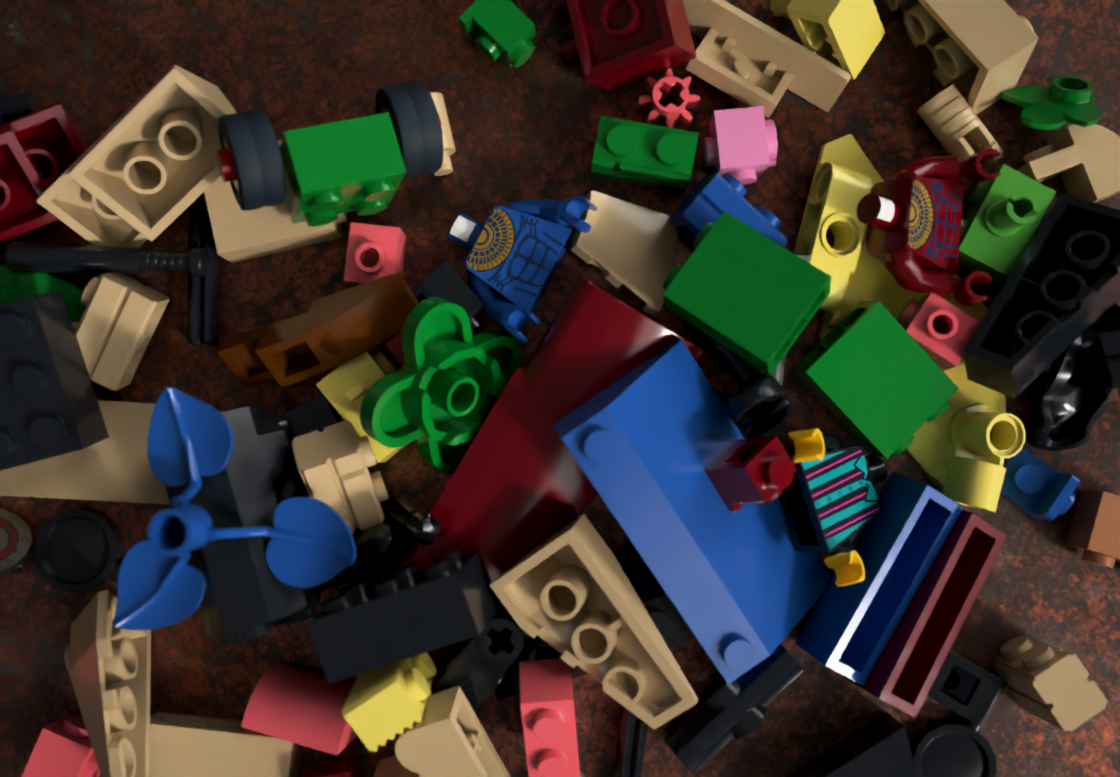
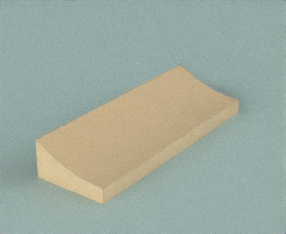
M97 400L108 431V438L78 451L1 470L0 496L170 505L165 485L154 475L148 460V432L156 403Z

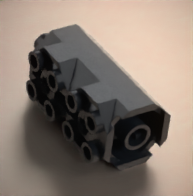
M248 406L220 412L226 418L232 430L233 450L230 460L220 473L213 476H201L202 486L189 503L206 510L215 528L263 526L274 528V512L278 504L292 498V494L300 491L303 485L302 477L297 464L294 462L288 442L289 429L287 422L280 414L269 415L262 407L254 409V407ZM190 481L177 487L165 485L171 508H173L172 499L176 496H181L188 488ZM270 537L209 540L202 548L190 551L191 557L187 562L198 568L205 578L206 588L200 604V610L208 638H216L218 646L238 640L241 642L271 633L272 627L287 623V625L294 624L318 615L315 604L320 602L321 592L330 588L332 578L322 584L309 588H297L284 584L276 578L267 564L266 549L272 539Z

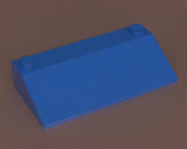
M678 338L552 424V427L590 480L728 685L769 657L825 592L833 577L817 552L795 551L778 497L764 505L745 503L737 512H730L704 470L735 440L745 438L738 427L732 423L727 415L726 408L682 339Z

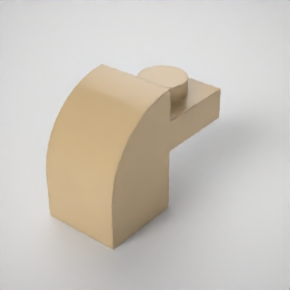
M1073 124L1046 140L1047 146L1023 156L1026 164L1017 169V171L1039 183L1061 175L1069 195L1095 203L1120 193V137L1113 131L1100 125L1094 124L1082 127Z

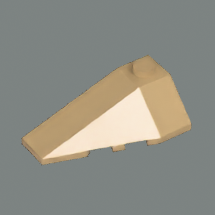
M584 513L540 543L489 585L522 630L534 639L537 635L562 654L560 659L572 668H575L577 665L603 685V691L654 730L697 704L698 698L618 560Z
M109 590L97 592L71 624L70 645L66 647L64 654L65 664L101 776L150 777L151 630H127L114 627L113 619L117 606V597Z

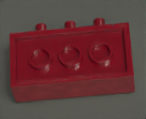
M549 0L551 10L555 14L568 10L574 36L560 42L562 56L567 60L579 56L585 81L607 91H612L697 58L683 0Z

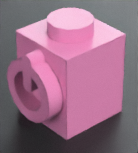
M763 106L715 110L708 123L709 137H703L702 142L705 167L712 166L713 173L718 172L721 176L725 173L729 174L742 185H748L756 182L757 177L762 176L767 167L776 166L778 152L776 126L773 119L765 120Z

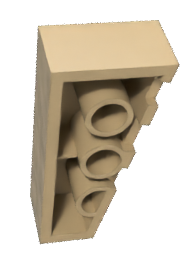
M884 0L891 12L900 8L904 13L903 21L907 30L906 34L917 48L920 45L927 46L938 66L933 73L943 88L950 83L954 84L976 115L1000 100L1001 92L1015 88L1039 39L1034 33L1031 23L1025 17L1017 15L1004 0Z

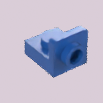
M1024 447L1016 456L1005 458L1003 467L1006 468L1000 495L1030 517L1044 520H1054L1056 517L1062 516L1072 506L1076 497L1073 492L1080 483L1079 478L1070 473H1059Z

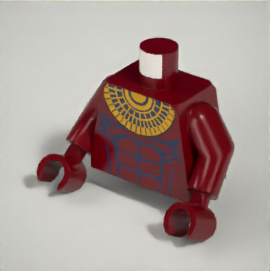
M985 149L972 154L967 160H959L958 155L914 159L896 169L890 181L875 183L871 193L865 195L860 200L857 207V217L860 222L868 225L867 251L869 255L884 262L885 268L900 287L926 294L934 293L945 297L947 292L953 293L955 299L963 306H973L988 299L987 296L976 295L971 290L970 283L985 285L992 281L989 274L983 271H975L961 279L951 278V276H956L958 271L965 182L958 181L959 175H965L968 180L974 183H982L997 178L1001 173L987 174L981 169L980 165L981 159L999 156L1000 153L997 150Z

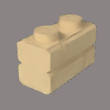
M119 272L101 274L100 278L94 277L87 284L81 297V303L87 307L80 322L75 321L72 324L91 381L116 391L130 385L170 300L167 295L149 286H144L141 282Z
M345 420L324 427L323 432L315 430L294 438L291 443L297 467L310 497L325 502L339 513L349 527L351 534H354L357 528L362 531L378 523H383L385 516L380 502L388 500L389 496L380 471L372 474L369 472L368 467L376 465L377 462L367 435L357 438L352 422Z
M1020 635L1006 642L1000 649L1002 654L994 658L992 666L1000 678L1010 686L1009 691L1020 707L1063 731L1072 732L1106 708L1108 700L1095 681L1088 679V671L1077 655L1032 637L1028 638L1026 635Z

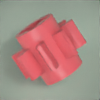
M668 68L665 77L658 82L650 76L647 78L645 87L651 95L640 96L638 100V108L649 109L646 124L654 125L656 123L672 128L678 122L686 127L691 124L693 118L686 109L698 107L700 96L689 95L688 88L692 80L690 76L682 80L673 76L671 68ZM671 97L677 99L676 106L672 103L666 107L660 105L661 98L665 101Z

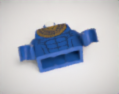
M574 195L567 200L534 199L513 201L507 207L496 205L485 225L461 213L451 228L448 239L471 250L465 261L464 268L470 275L468 287L485 306L483 314L506 328L520 343L525 344L528 342V339L521 333V328L525 323L533 321L538 326L541 325V321L533 312L572 239V229L566 226L570 224L582 233H587L591 229V225L579 218L587 209L596 211L597 206L581 195Z

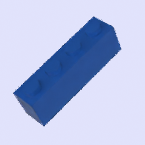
M893 471L878 496L881 503L880 514L867 523V529L855 550L861 557L864 565V581L837 588L835 573L795 643L825 666L862 686L866 683L964 507L928 484Z

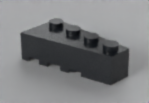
M1061 193L963 349L968 380L1015 399L1120 298V210Z

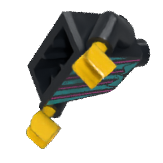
M806 428L800 431L788 432L789 439H793L792 447L795 451V454L789 455L797 471L794 473L790 486L783 489L778 499L794 549L800 552L829 553V557L825 558V563L828 568L835 570V584L837 588L863 582L865 579V569L861 557L855 550L867 529V523L880 514L881 503L875 485L886 479L887 468L878 456L872 454L866 456L864 449L859 445L843 446L839 437L822 432L818 428Z

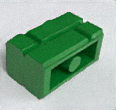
M601 115L590 177L651 188H658L662 185L664 190L685 193L692 176L699 133Z

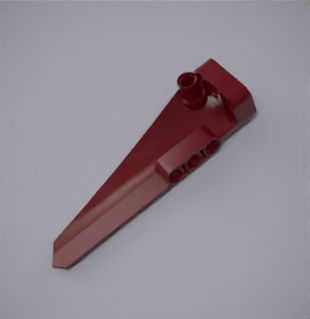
M579 276L527 365H521L508 381L430 512V517L435 518L440 523L441 532L434 535V543L424 546L418 540H414L410 556L407 560L400 563L398 568L414 564L416 570L419 571V569L432 564L434 557L445 552L462 548L464 555L480 550L492 583L540 543L576 519L598 495V492L552 427V424L678 338L683 340L700 369L709 353L598 284ZM464 640L427 652L437 670ZM357 675L344 679V681L355 683ZM356 737L351 743H360L362 741L359 737Z

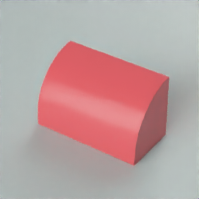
M276 662L264 672L254 688L247 704L241 727L337 756L358 737L343 717L341 711L344 708L343 705L346 704L347 696L350 695L349 692L352 691L351 688L354 687V683L340 680L328 684L326 676L323 674Z

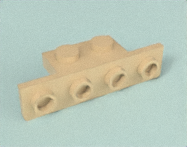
M683 0L691 33L703 39L695 51L697 58L689 61L686 70L748 107L763 106L764 116L770 118L786 89L828 113L851 78V75L845 70L725 0Z

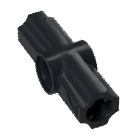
M780 644L769 657L729 685L722 676L718 677L703 693L700 699L701 704L664 738L666 744L679 760L696 774L733 738H743L755 729L768 711L766 706L798 678L804 669Z

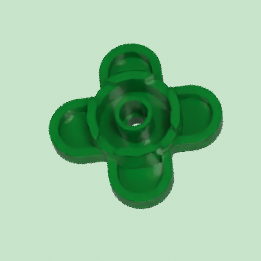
M432 297L420 302L409 313L402 330L405 365L402 369L379 379L370 387L361 404L360 422L363 430L369 437L387 447H401L417 439L420 455L425 462L442 472L454 473L484 423L482 419L488 413L492 401L496 402L512 375L522 365V355L518 344L513 339L496 331H484L472 336L469 316L461 306L443 298Z

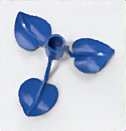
M164 388L157 400L150 421L147 443L148 460L154 475L163 485L177 487L189 481L190 484L181 496H176L172 499L173 508L162 510L151 519L148 526L149 540L141 541L134 545L124 557L118 575L117 606L113 626L127 630H153L173 625L193 614L202 602L206 582L202 572L187 562L191 557L190 551L202 548L209 540L270 537L272 539L266 549V560L272 573L286 585L297 588H309L328 581L354 563L356 547L353 536L344 519L331 506L321 500L306 496L293 497L278 504L274 512V528L266 526L213 527L211 517L207 511L197 505H190L189 502L202 486L201 476L216 475L228 464L233 450L232 430L223 414L213 406L177 388Z

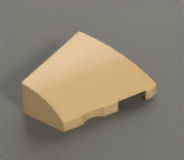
M591 190L585 198L596 205L597 210L587 209L579 218L591 225V229L587 233H582L573 227L571 251L587 264L598 267L605 279L617 289L624 284L646 302L642 308L643 311L653 316L657 315L661 311L664 302L662 294L665 290L663 289V284L673 267L678 229L668 221L669 215Z

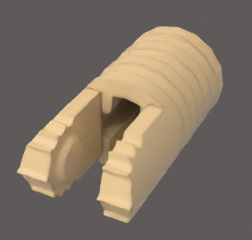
M954 84L938 93L916 111L949 156L958 155L959 160H967L968 157L974 154V151L980 152L985 149H995L1000 153L999 156L982 160H985L986 163H994L1003 157L1001 147Z

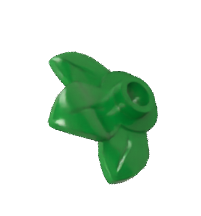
M1059 76L1052 80L1050 87L1022 85L1001 92L1000 95L1002 100L1017 104L1023 108L1020 115V123L1030 129L1053 130L1058 129L1067 122L1088 127L1098 123L1102 116V110L1093 105L1095 101V96L1092 94L1093 84L1080 77Z

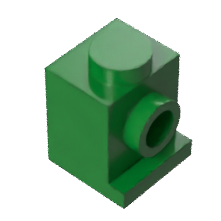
M476 0L458 18L462 36L468 42L476 36L474 39L475 44L493 62L499 58L508 68L512 65L518 68L530 58L535 50V24L511 0Z

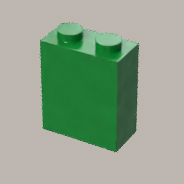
M723 211L714 224L708 222L700 230L694 241L693 247L695 250L684 265L678 263L669 272L663 284L665 291L662 295L670 311L770 376L830 294L831 276L731 214Z
M861 301L791 369L868 453L885 459L889 456H896L907 449L914 440L912 434L925 421H932L944 413L950 404L948 399L959 389L879 301Z

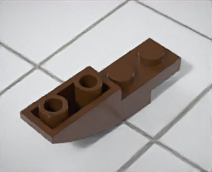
M397 272L314 299L306 313L222 340L217 352L244 387L275 378L282 388L335 368L403 330L409 313L419 302L402 273Z

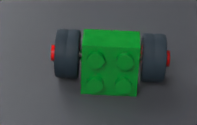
M418 81L380 88L376 93L375 115L284 131L281 146L277 142L270 119L262 109L227 114L219 117L218 120L221 150H216L218 166L223 181H230L240 208L243 211H250L263 206L279 205L286 201L293 224L307 221L308 226H321L337 220V214L357 211L358 216H367L379 213L387 208L386 204L391 202L403 179L414 177L418 174L424 175L436 172L441 168L443 161L441 120L429 90L422 82Z

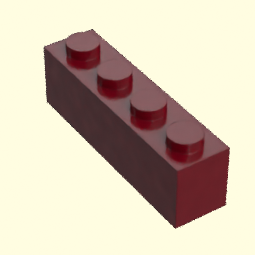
M962 510L864 686L845 676L843 678L916 718L1007 534L974 513Z

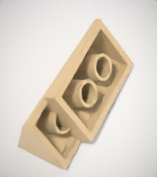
M174 65L38 196L36 202L92 245L140 247L147 239L152 242L221 176L216 156V150H221L218 120L223 115L237 112L218 86Z

